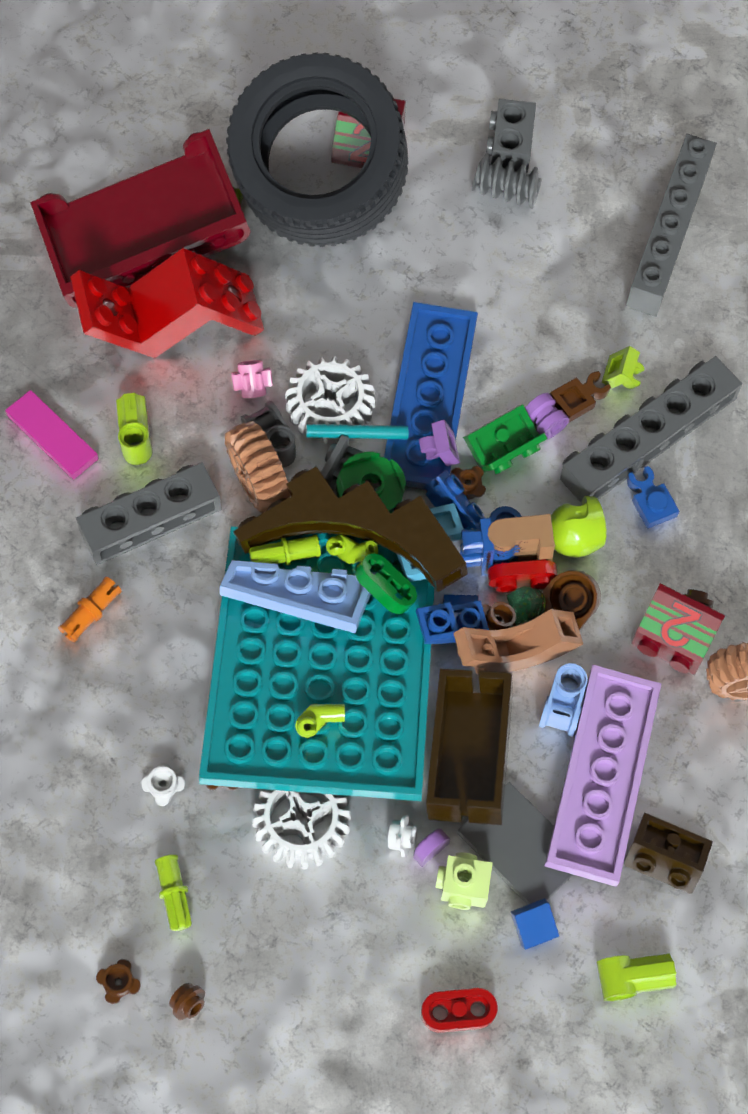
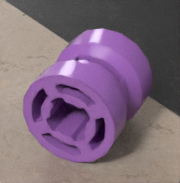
M543 393L529 402L525 409L532 422L536 424L538 434L545 432L547 438L550 439L567 426L569 418L563 410H558L555 407L556 401L549 393Z

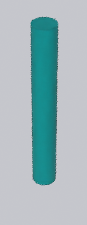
M306 424V438H340L341 435L355 439H408L409 434L408 426Z

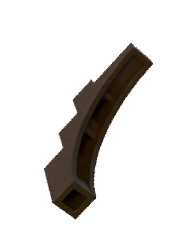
M317 466L310 470L305 469L296 473L291 481L286 484L291 497L287 499L281 498L273 502L266 512L257 517L252 516L245 519L239 524L238 529L233 531L238 544L245 554L249 553L252 547L265 545L281 538L303 534L332 533L351 535L368 541L371 540L402 556L424 575L437 592H440L468 574L466 561L421 495L414 500L406 499L395 507L394 512L390 514L369 481L361 485L355 484L350 486L343 492L342 497L337 498Z

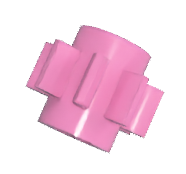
M261 360L238 363V372L231 373L234 391L241 390L242 398L265 396L267 394L266 387L273 386L270 367L263 368Z

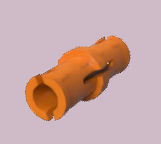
M105 576L103 581L87 598L82 597L77 603L79 607L58 627L59 631L62 634L66 632L65 637L75 643L94 620L99 621L103 617L102 611L122 592L121 588L118 585L114 587L115 582Z

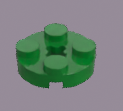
M362 452L350 457L343 464V468L338 474L336 482L337 497H342L343 492L350 486L355 484L361 485L365 483V480L370 479L373 484L379 483L380 486L376 488V493L390 514L394 512L395 507L402 502L406 486L404 473L398 463L391 458L389 461L384 457H380V453Z

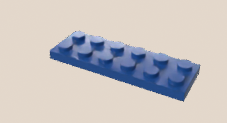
M413 302L390 426H408L409 434L408 439H387L384 458L389 461L390 458L393 459L401 467L405 476L406 486L425 489L424 486L434 478L439 484L436 477L445 470L450 474L451 466H446L440 457L432 460L426 459V454L421 452L419 439L426 436H434L431 423L445 420L454 432L456 440L478 312Z

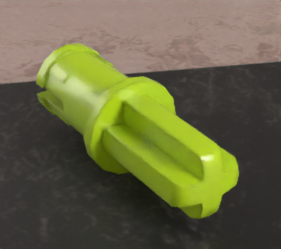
M313 535L286 541V538H281V542L252 547L250 548L249 555L251 562L271 564L285 562L287 566L290 565V561L320 557L321 551L318 537Z
M166 855L155 860L162 889L159 897L164 899L168 922L172 931L185 930L191 927L192 924L185 895L188 892V887L183 886L178 855Z

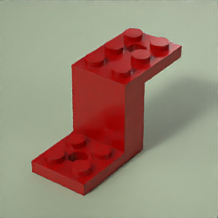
M185 248L176 252L128 288L81 270L70 276L83 333L152 358L158 357L210 320L253 336L264 331L261 310L257 305L253 291L254 284L249 275Z

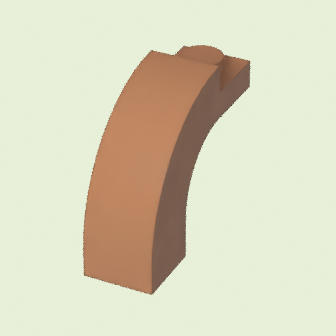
M550 609L529 622L507 629L483 630L463 627L453 633L462 665L475 667L476 674H479V671L507 673L526 669L551 661L583 645L574 612Z

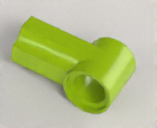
M135 392L123 394L121 398L116 399L119 443L124 459L132 465H141L150 460L153 452L149 434L146 398ZM134 442H141L138 445H131Z
M670 953L630 959V956L622 955L597 961L604 1001L628 999L636 996L637 993L675 988L676 970Z

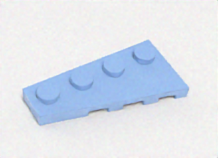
M235 560L231 561L220 585V595L352 633H356L371 595L359 583L356 575H347V570L332 569V573L312 572L311 567L297 566L295 569L288 570L279 569L278 564Z

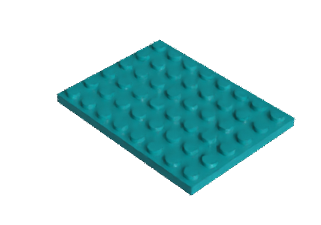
M231 526L225 574L232 560L251 562L249 553L245 554L237 542L233 531L238 529V527ZM314 533L286 538V541L317 535L321 555L320 557L290 561V565L287 566L285 562L279 563V569L292 570L297 568V566L311 567L312 572L332 573V569L347 570V575H355V569L360 562L348 564L337 556L329 554L326 549V543L329 538L342 534ZM346 535L347 537L353 539L359 544L368 541L351 535ZM281 539L268 544L281 542ZM377 544L378 554L387 559L403 575L397 554ZM423 579L411 582L416 589L417 599L403 614L390 612L373 595H370L356 633L222 596L199 771V784L421 801L431 644L424 643L416 609L434 605L435 589L428 580ZM397 592L395 595L401 600L402 596ZM312 704L345 705V722H326L314 736L309 738L300 736L295 728L298 717Z

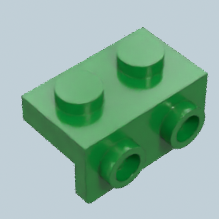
M523 404L518 405L463 437L478 466L484 472L493 470L495 474L501 473L513 466L511 460L520 454L523 458H526L541 449L539 443L548 439L545 432L538 434Z

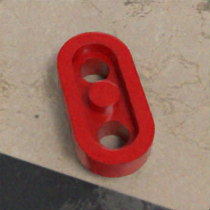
M550 560L501 563L487 570L489 586L495 588L500 593L512 592L521 587L544 590L550 581L558 575L556 563Z
M482 988L439 991L430 994L424 1000L421 1008V1018L428 1029L437 1033L483 1029L494 1021L498 1005L493 994ZM473 1004H480L483 1006L485 1013L482 1016H475L470 1008ZM437 1007H442L446 1010L447 1017L443 1020H438L433 1016V1010Z

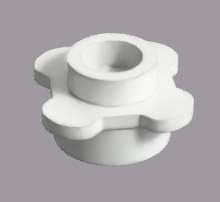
M160 763L150 772L148 777L142 779L141 787L143 791L150 792L155 797V802L158 805L165 806L169 804L170 797L184 789L185 781L182 777L175 775L169 764ZM165 781L167 784L165 787H161L160 782Z
M403 815L401 820H393L390 825L388 846L390 849L400 850L401 856L407 857L409 848H414L417 828L413 825V822H409L408 815Z

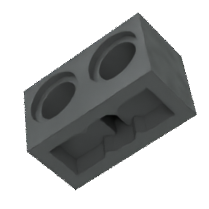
M499 99L498 110L491 111L489 130H495L494 137L488 136L486 153L492 156L491 164L498 157H501L503 168L506 167L510 160H513L514 171H518L523 163L526 164V173H528L536 103Z

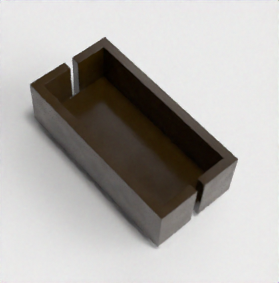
M440 669L426 798L429 820L462 822L463 815L468 816L469 823L502 825L513 697L512 673L479 671L480 693H475L472 670Z

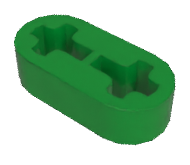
M375 553L368 554L357 565L355 575L359 583L390 612L403 614L415 603L417 592L413 584L383 556ZM372 568L377 572L375 575L370 572ZM397 592L401 594V600L395 595Z

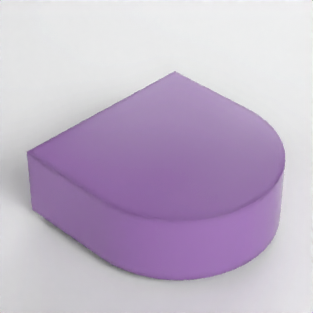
M436 829L418 844L414 850L413 858L423 867L449 845L450 838L442 829Z

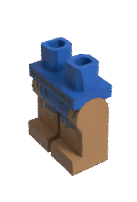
M551 514L495 520L492 524L491 518L480 519L479 529L461 530L460 554L466 561L467 567L480 566L481 576L488 575L487 570L490 567L501 563L535 560L552 561L555 543Z

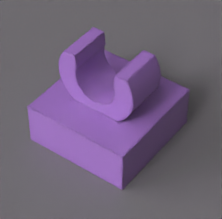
M445 420L431 423L434 436H426L419 439L421 452L426 454V459L432 460L440 457L446 466L460 463L455 435Z

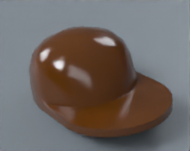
M569 570L558 574L540 594L542 595L541 598H537L533 606L535 605V608L533 610L532 607L531 620L537 617L535 613L540 616L550 609L574 612L580 631L600 605L601 591L598 583L591 575L584 571Z

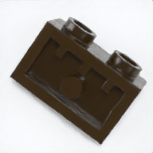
M644 812L624 865L676 889L692 894L704 871L713 841Z

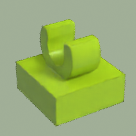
M628 346L609 355L601 383L604 385L609 384L611 389L621 384L627 389L640 386L641 382L633 377V374L637 375L645 369L641 363L637 362L640 352Z

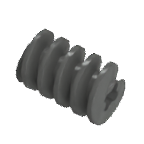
M486 153L479 162L472 191L475 190L478 184L480 194L485 195L491 188L493 198H498L502 191H504V200L509 202L516 195L517 205H522L526 198H528L529 208L533 209L539 194L542 178L538 177V167H534L528 175L526 174V164L522 163L518 171H514V161L510 160L506 167L503 168L501 157H498L493 164H490L489 154Z

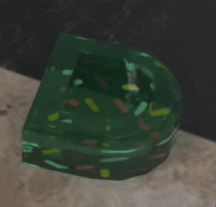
M523 586L506 595L509 605L516 613V626L535 619L545 611V597L537 588Z

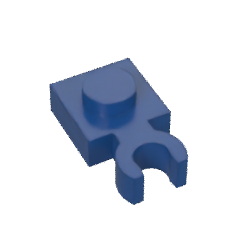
M649 466L644 467L642 472L646 479L645 481H638L633 472L628 474V487L638 493L633 496L632 502L647 529L678 517L680 511L665 484L663 483L655 487L653 483L654 472Z

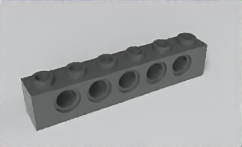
M686 134L633 280L626 304L627 308L657 317L709 170L716 142Z
M717 356L706 363L700 361L690 370L687 377L681 381L678 378L673 380L665 388L663 394L657 398L654 396L648 398L639 407V411L631 417L627 414L620 418L614 425V429L607 434L602 432L596 435L582 452L574 451L562 463L563 468L560 480L581 504L584 496H594L600 499L626 480L629 473L633 472L634 474L735 401L743 383ZM694 391H701L705 395H698ZM669 408L677 409L680 413H672L669 411ZM643 427H652L655 430V432H649L645 430ZM617 445H627L630 450H622ZM591 463H601L605 468H595Z

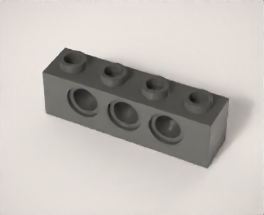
M199 463L195 466H184L176 474L165 479L152 480L145 488L133 493H123L117 496L113 502L104 506L91 507L85 510L81 516L76 517L79 531L97 566L222 509L220 495L204 464ZM177 494L187 495L185 499L180 501L172 499ZM145 508L156 509L149 515L140 513ZM120 521L124 523L120 528H109L113 522Z

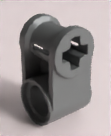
M272 401L266 402L264 408L250 416L247 414L241 416L242 423L254 421L261 426L262 430L266 432L267 438L271 441L273 448L279 444L286 445L282 449L274 448L277 451V456L283 468L290 466L296 458L295 435Z

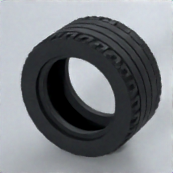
M318 52L308 55L306 53L298 56L294 55L289 59L280 60L278 63L269 66L267 70L260 72L257 77H254L251 81L252 83L244 88L242 95H239L238 103L232 109L233 114L229 118L230 126L227 127L228 137L226 138V143L228 145V162L232 169V174L255 216L272 232L276 231L278 236H284L288 241H296L300 245L306 243L312 247L315 245L325 247V245L336 246V244L340 243L345 244L347 243L346 241L357 240V237L366 235L370 229H375L376 225L382 223L385 220L384 217L392 212V207L396 206L397 199L403 192L402 187L406 183L407 165L409 164L407 141L401 115L393 95L387 90L384 82H380V78L377 75L371 74V70L367 67H362V64L358 62L354 63L351 59L343 58L340 55L318 54ZM326 109L339 111L356 119L371 136V145L364 166L354 179L333 192L319 195L297 193L282 186L269 172V156L275 138L287 123L301 114Z

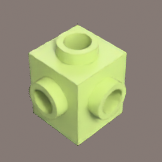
M460 852L456 853L455 856L448 855L446 867L439 866L435 888L442 889L441 901H447L448 906L461 910H468L471 906L485 908L488 900L493 863L477 860L478 857L470 853Z

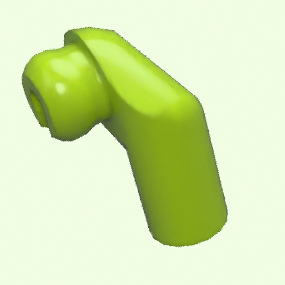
M310 705L296 721L295 728L297 733L302 737L309 738L314 736L326 722H345V705Z

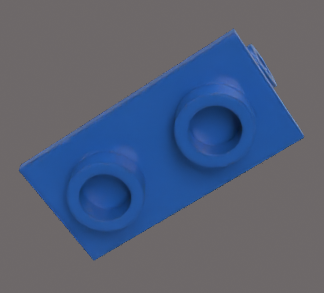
M445 470L436 477L439 484L434 478L424 486L427 490L425 495L434 507L455 503L463 529H479L480 519L485 518L484 513L475 502L470 503L463 493V484L454 474L450 475Z

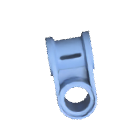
M568 663L558 669L550 695L547 696L539 727L544 728L547 725L567 731L568 736H574L587 685V674L581 666ZM572 678L578 683L579 687L573 690L567 689L561 684V680Z

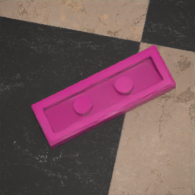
M31 390L5 410L7 417L73 480L99 459L98 454Z

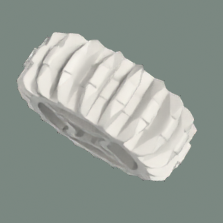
M335 355L331 362H325L321 356L318 360V365H314L308 360L306 370L298 368L296 378H290L288 382L289 389L285 392V400H287L286 412L291 414L290 421L293 425H298L301 435L306 433V424L365 425V421L370 422L372 419L371 410L375 408V399L373 397L375 389L373 385H370L368 374L362 375L360 365L350 368V361L348 359L340 364ZM315 387L316 394L311 396L310 401L304 403L303 400L306 394ZM356 397V404L346 413L344 410L345 405L349 403L351 398ZM323 438V442L327 444L329 438Z
M262 790L259 792V799L263 803L253 805V812L260 816L252 818V826L260 828L255 833L256 841H265L262 845V851L265 854L276 849L273 855L274 862L278 863L285 855L287 856L288 868L294 866L295 859H301L302 869H307L308 859L314 858L315 864L320 866L323 864L322 853L331 859L335 857V850L331 844L341 848L345 845V840L340 835L350 833V826L344 823L351 819V812L344 810L348 805L347 797H338V795L280 790H270L272 793ZM299 794L315 796L324 803L321 804L319 801L316 803H306ZM287 798L289 811L279 817L280 821L271 824L275 808ZM296 807L299 813L304 818H307V831L304 824L302 825L299 820H296ZM331 814L332 823L323 837L316 840L314 827L324 821L323 817ZM283 834L284 837L292 834L297 835L302 839L304 845L289 843L278 835Z

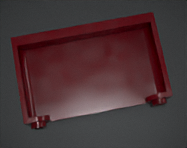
M210 129L193 133L187 138L183 144L185 155L67 203L62 195L47 193L39 199L30 202L62 295L69 306L78 308L70 276L79 270L128 288L182 248L208 257L240 244L249 237L250 228Z

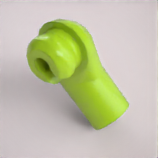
M337 535L329 538L326 543V549L329 554L337 556L348 564L360 562L368 554H378V546L371 540L359 544L346 535Z

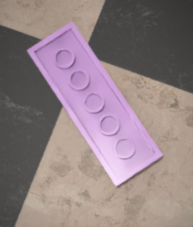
M592 665L545 867L616 887L619 884L661 683Z

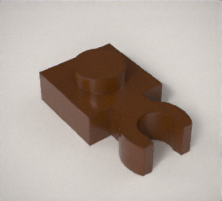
M599 371L591 373L584 384L576 377L550 392V395L556 401L555 407L558 410H563L569 418V423L594 409L595 400L604 399L609 394L611 389L609 384L603 388H598L594 385V383L599 381L601 375Z

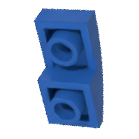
M481 600L454 606L451 605V602L416 609L425 644L455 643L453 633L463 627L489 630Z

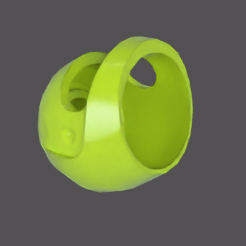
M584 496L581 506L565 503L556 508L551 514L555 543L554 549L559 554L572 558H581L604 547L606 543V522L603 509L596 497Z

